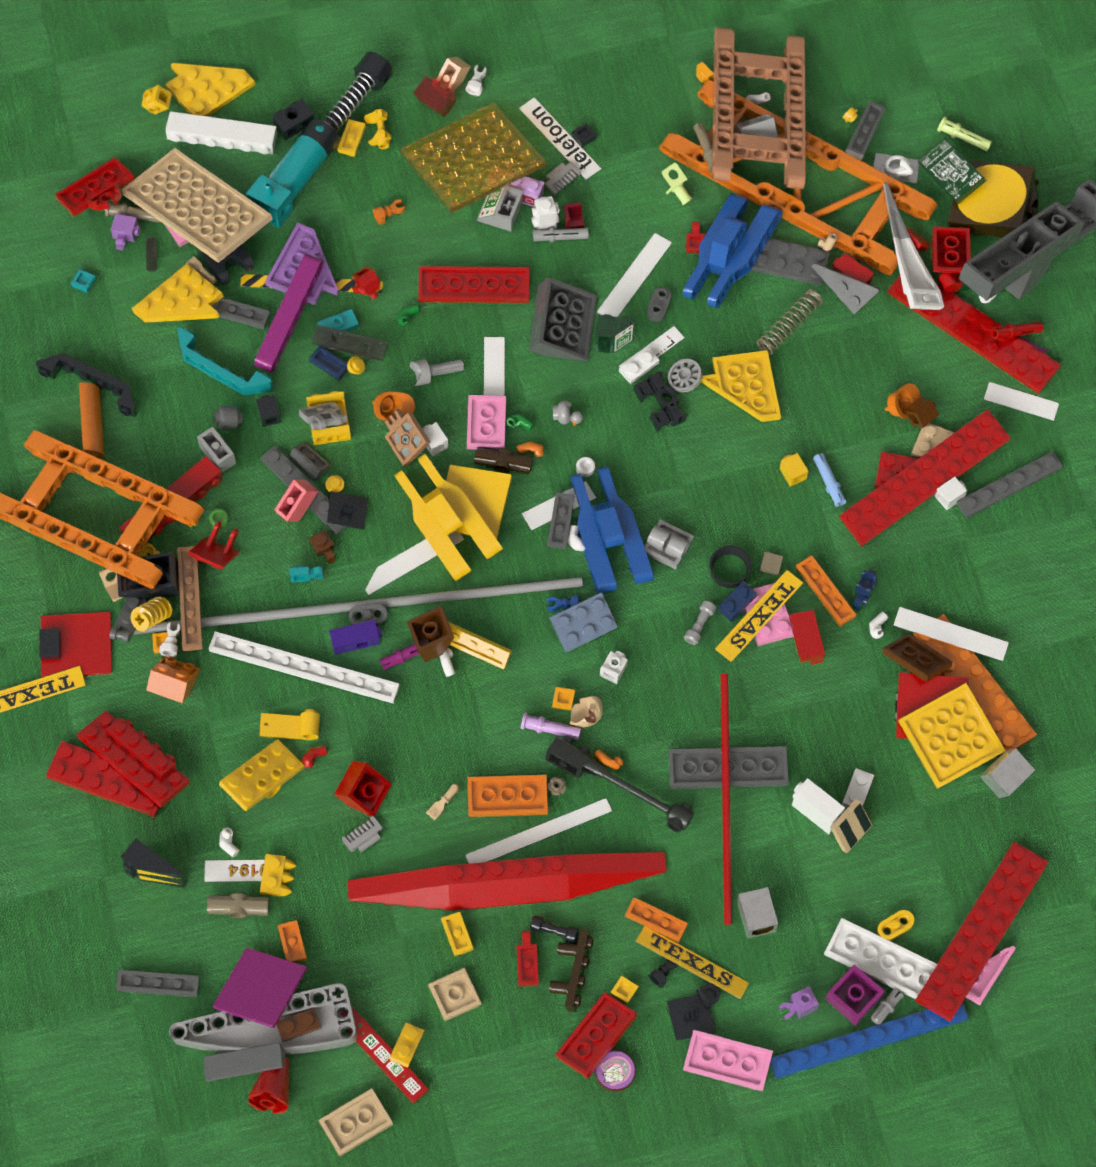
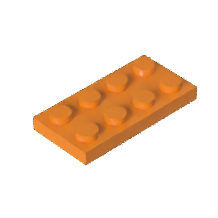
M546 775L468 777L469 817L548 815Z

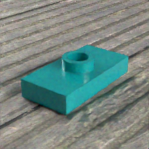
M352 309L317 322L324 340L359 327Z

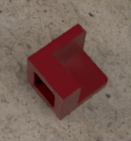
M581 202L563 205V218L566 229L584 228Z

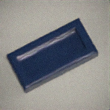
M321 345L309 358V362L338 381L348 371V363Z

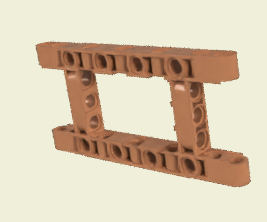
M716 27L713 75V180L729 181L731 168H733V158L784 163V184H786V187L804 189V37L788 35L786 48H784V57L734 52V32L732 29ZM734 75L747 76V78H765V80H782L786 84L784 93V111H786L784 138L733 133Z

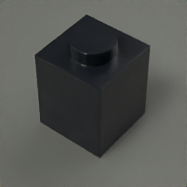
M265 395L260 399H256L263 427L281 423L275 395Z

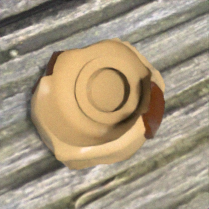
M597 696L580 698V703L574 704L572 708L570 725L584 728L596 724L601 719L603 713L602 701Z

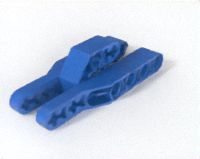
M733 193L730 194L699 245V263L684 287L683 296L694 300L712 272L720 275L708 296L707 304L714 308H719L733 283L748 274L753 268L780 222L782 210L765 204L762 205L745 233L747 224L740 219H743V214L750 200Z
M608 467L598 468V476L607 502L593 506L590 504L581 474L571 475L572 487L580 508L577 523L578 536L585 547V558L597 594H604L617 589L605 548L622 544L624 556H627L630 566L629 571L633 574L635 584L653 581L652 568L633 511L617 496Z

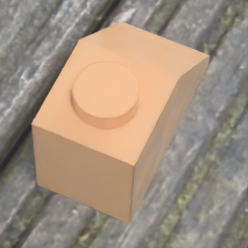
M458 57L447 58L432 90L445 99L448 98L464 81L471 66Z

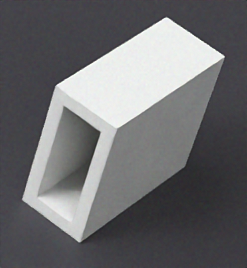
M807 778L804 783L800 782L795 787V793L792 796L794 798L792 806L826 833L830 834L832 832L830 826L844 812L845 807Z

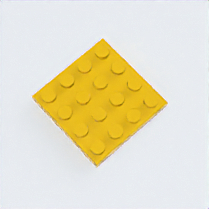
M967 683L898 720L937 789L1005 752L1004 747Z

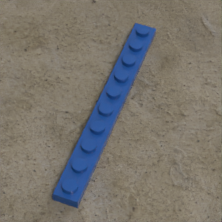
M963 1003L951 1022L928 1009L772 1057L770 1064L775 1078L779 1079L968 1020V1016Z

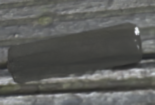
M154 237L146 238V268L149 272L157 270L156 241Z

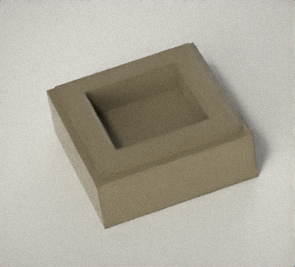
M764 552L760 571L779 575L783 556Z

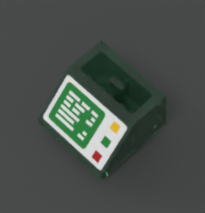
M598 314L594 351L613 354L634 339L635 319L626 316L614 317L610 314Z

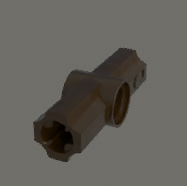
M477 447L474 464L493 467L501 473L514 471L530 474L533 457L517 455L511 450L504 448L496 451Z

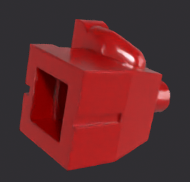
M366 266L352 275L357 284L352 287L355 294L370 295L372 299L378 297L376 291L380 289V278L376 275L374 269Z

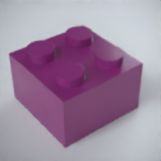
M854 964L827 993L826 1000L851 1023L857 1026L882 999L885 991Z

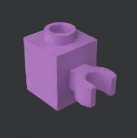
M115 214L111 232L113 239H116V249L124 250L126 241L135 242L136 236H139L140 225H138L137 217Z
M809 986L792 994L790 1003L781 1004L779 1009H789L790 1013L784 1016L785 1020L792 1018L794 1013L800 1019L816 1011L819 1003Z

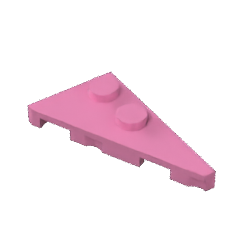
M1016 947L1006 948L989 959L966 998L979 1006L981 1005Z

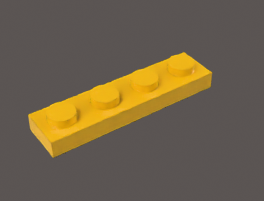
M449 622L454 635L450 646L501 669L506 668L512 650Z

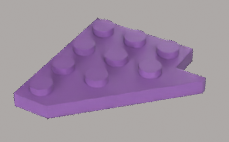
M297 223L268 275L265 284L286 293L305 254L322 259L324 261L322 271L307 300L308 303L316 305L323 290L336 296L339 293L314 229Z

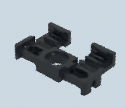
M662 371L656 372L655 376L653 374L648 375L646 381L634 385L633 388L640 403L644 401L647 395L650 396L651 394L653 396L655 394L654 397L661 407V412L657 414L656 412L651 413L650 420L657 432L663 426L670 423L672 426H676L685 422L687 415H683L678 406L679 400L671 386L667 387L661 377ZM668 395L671 397L672 400L670 402H665L662 399V396Z

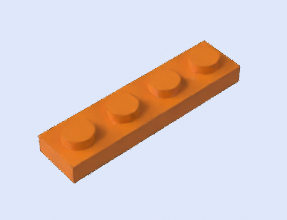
M812 555L796 565L798 572L839 627L856 617V613Z

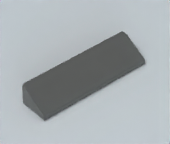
M274 1043L205 1056V1081L283 1068L285 1051L281 1043Z

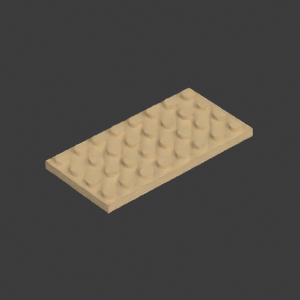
M176 148L121 190L125 197L218 263L272 220L269 212Z

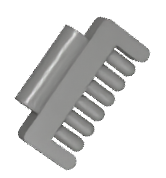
M571 162L566 166L561 163L546 175L548 181L545 187L551 193L557 195L558 191H561L564 186H567V183L571 182L570 180L580 176L581 171Z
M374 816L370 817L371 822L367 820L366 823H363L362 826L351 832V836L348 834L346 837H342V842L350 852L358 848L362 853L381 839L378 833L382 831V826Z

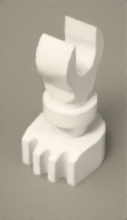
M478 65L475 66L474 76L466 86V91L469 94L480 96L483 87L481 82L486 76V67L483 72H478Z
M170 622L168 623V637L165 643L160 645L159 653L161 655L170 657L177 655L176 637L180 633L179 624L177 630L171 631Z

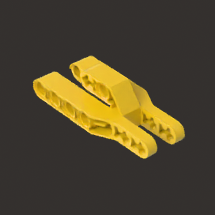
M424 454L418 458V461L437 488L421 498L402 470L394 476L412 501L414 522L454 580L458 581L467 575L471 569L449 539V534L464 525L487 559H490L503 550V548L462 489L443 480L429 458Z

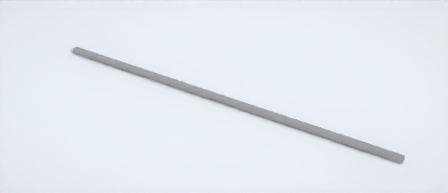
M582 577L203 617L201 618V627L350 612L353 607L380 604L387 608L583 587ZM181 620L160 622L145 631H138L136 629L133 635L167 631L169 622L171 631L177 630L178 624L180 625V630H182Z

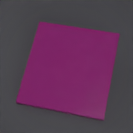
M246 947L215 1001L213 1008L275 1028L304 976L307 967Z

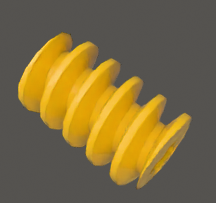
M161 596L155 597L133 609L131 622L138 631H145L169 618L172 614V606L166 598Z

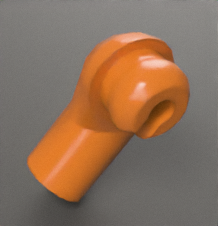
M527 442L516 446L519 455L529 451L534 452L536 457L544 455L542 444Z
M597 750L594 754L596 760L613 770H619L620 766L623 765V760L620 757H615L613 760L601 750Z

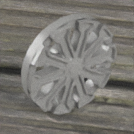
M683 359L676 362L670 368L668 382L678 392H690L700 384L703 372L696 361Z

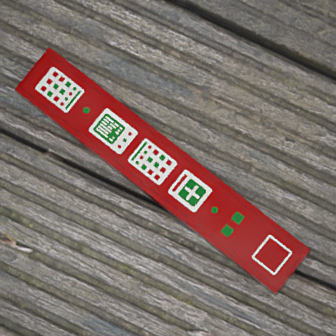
M352 1007L358 1034L356 1043L413 1104L416 1103L429 1089L409 1067L407 1068L389 1060L393 1050ZM343 1010L338 1014V1017L345 1018L349 1012ZM345 1030L350 1036L352 1035V1030Z

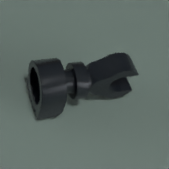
M666 958L664 965H660L658 970L654 969L649 974V978L655 985L662 988L666 984V976L669 975V971L676 969L679 965L671 963Z

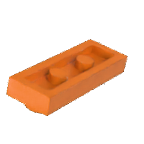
M635 897L625 913V917L678 943L688 926L687 922Z

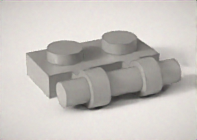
M333 401L299 409V416L307 424H310L312 430L326 429L327 426L331 425L338 426L347 421V416L345 414L341 415V408Z

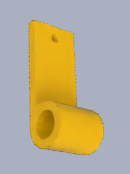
M306 709L300 716L261 713L259 736L316 740L319 738L320 714L316 713V710Z

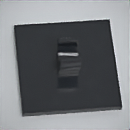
M331 491L327 523L364 530L368 498Z
M698 995L667 1001L676 1041L691 1038L694 1030L707 1034L716 1032L710 1007L705 1008Z

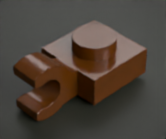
M326 529L309 537V542L317 556L323 554L328 564L336 561L335 555L331 550L335 546Z

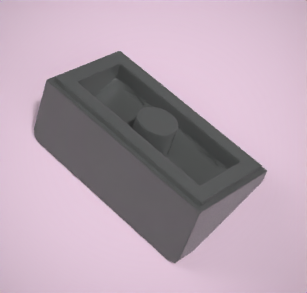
M306 442L294 447L289 456V459L313 481L319 479L331 468V465Z

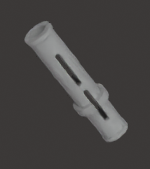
M588 227L533 230V242L588 239Z

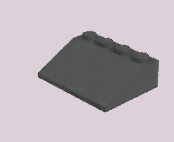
M550 277L540 283L536 296L529 351L547 357L586 362L589 354L597 295Z

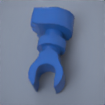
M579 595L571 596V600H568V598L561 600L549 597L547 598V603L554 602L556 604L548 606L547 610L550 612H555L562 608L565 610L580 603Z

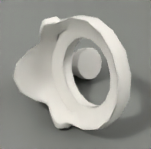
M892 156L885 163L886 171L893 175L894 178L900 176L907 177L913 173L909 160L903 156ZM892 160H901L900 168L891 169L889 167Z

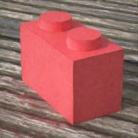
M293 480L276 506L275 511L287 522H299L319 491L307 480Z

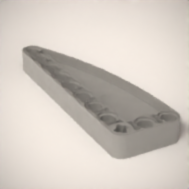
M340 983L293 994L279 1020L315 1008L321 1029L282 1042L277 1024L275 1028H271L244 1019L241 1023H236L235 1019L237 1016L223 1011L177 1022L169 1030L172 1040L177 1045L219 1053L281 1043L285 1055L348 1046L355 1043L358 1038L349 994L346 987ZM337 992L342 993L340 998H337ZM323 996L324 1001L317 1004L314 1002L315 998ZM304 1001L303 1007H294L296 1002ZM343 1010L349 1012L345 1018L338 1017V1014ZM217 1021H225L221 1028L215 1027ZM197 1026H205L202 1032H195ZM184 1030L185 1033L182 1037H175L177 1031ZM345 1030L353 1031L350 1037L342 1036Z

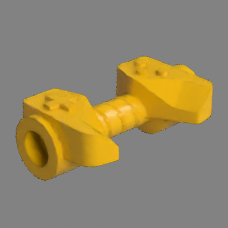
M382 109L365 115L364 119L367 124H377L378 131L368 143L371 146L378 145L380 149L389 148L391 135L385 131L384 121L387 120L388 113Z

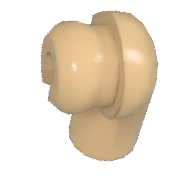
M830 233L827 240L821 238L818 246L822 250L830 251L838 238L837 235Z

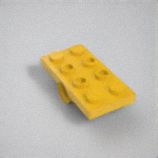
M277 739L223 778L219 785L245 811H248L265 797L267 799L273 797L285 782L303 770L304 764Z

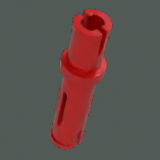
M1040 321L1017 325L1006 324L1002 327H993L991 335L994 339L1004 337L1010 339L1018 335L1041 333L1043 331V324Z

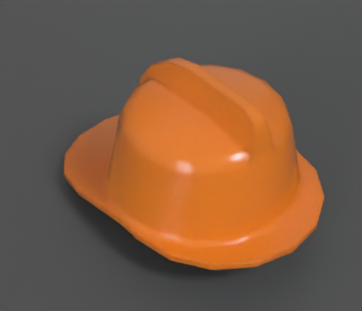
M908 383L888 396L887 406L884 408L885 411H890L893 416L901 417L902 419L908 418L905 410L921 398L919 389L914 384Z
M383 392L375 398V401H372L376 417L383 421L390 418L389 416L396 409H400L404 416L407 413H414L415 410L413 398L403 392Z

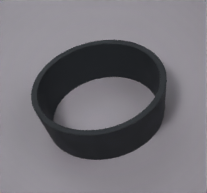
M736 546L719 548L711 556L709 564L714 581L726 588L738 587L743 580L747 579L752 566L748 554ZM724 555H735L744 561L747 574L738 582H724L717 578L712 571L715 561Z

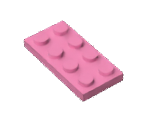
M694 1030L683 1071L763 1092L773 1051Z

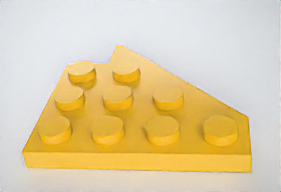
M172 63L171 69L178 76L165 84L167 90L172 93L189 114L209 117L255 86V81L244 69Z
M186 264L136 304L132 311L145 323L219 318V313L212 306L223 298V294L190 265Z
M768 350L713 357L712 362L715 374L702 376L701 383L761 422L781 419Z

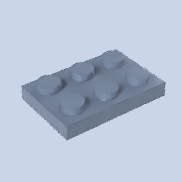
M598 593L549 617L565 652L618 628L602 593Z

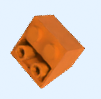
M164 656L151 669L146 691L183 703L191 693L200 668L195 667L191 663L180 662L174 657Z

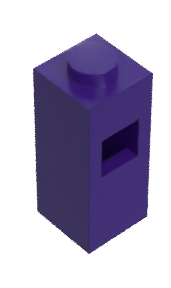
M375 620L329 630L335 655L380 645L379 638L382 637L381 628L376 626Z

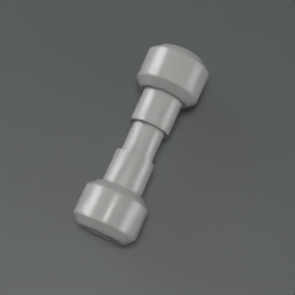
M708 600L702 602L698 620L694 623L692 629L687 630L684 636L685 641L689 644H698L704 623L716 610V605Z

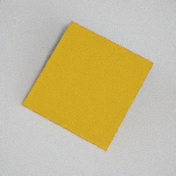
M450 465L446 481L462 489L497 539L512 475ZM464 525L452 532L470 535Z

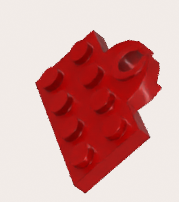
M114 157L56 193L55 197L73 217L82 213L87 208L98 211L110 208L107 200L112 199L113 203L117 204L122 195L120 188L134 180V176Z

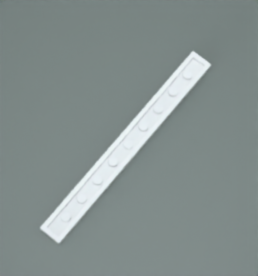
M219 632L214 633L209 646V651L392 704H394L400 687L399 683Z

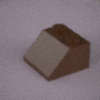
M442 605L407 621L417 651L424 662L443 655L454 639Z

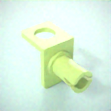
M673 163L661 172L671 186L666 192L667 194L674 192L682 205L692 199L683 186L687 178L677 163ZM670 170L677 171V179L673 180L669 177Z

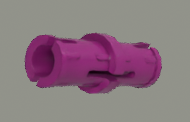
M414 643L400 651L397 649L395 653L379 660L385 671L399 663L403 664L405 660L419 655Z

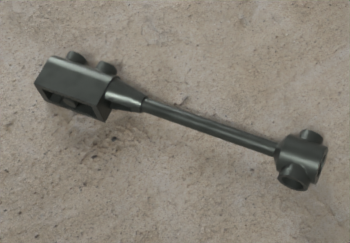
M564 736L562 739L556 737L548 748L546 761L578 779L585 772L610 781L667 814V826L672 831L679 833L682 829L685 830L691 822L694 813L691 812L692 807L689 804L682 803L680 806L676 803L670 807L606 771L602 765L593 759L589 754L590 750L586 746L581 745L577 748L572 745L573 740L570 737Z

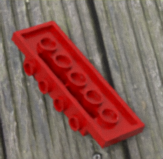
M104 711L78 733V738L162 808L190 784V779L176 769V761L170 754H163L160 746L155 742L151 744L144 732L134 730L133 724L128 719L125 721L121 718L116 719L108 711Z

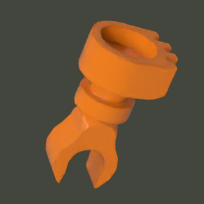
M395 200L393 204L385 206L384 209L381 206L373 209L374 217L379 225L385 223L386 216L402 214L405 211V206L401 208L396 207L402 204V200Z

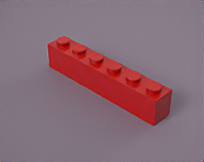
M204 457L171 484L167 490L195 502L198 499L204 498L212 487L215 488L221 483L222 474L207 457ZM165 515L149 539L154 535L160 534L166 525L176 520ZM132 516L129 520H127L123 525L119 527L121 535L123 534V532L125 531V529L127 528V526L129 525L134 516Z

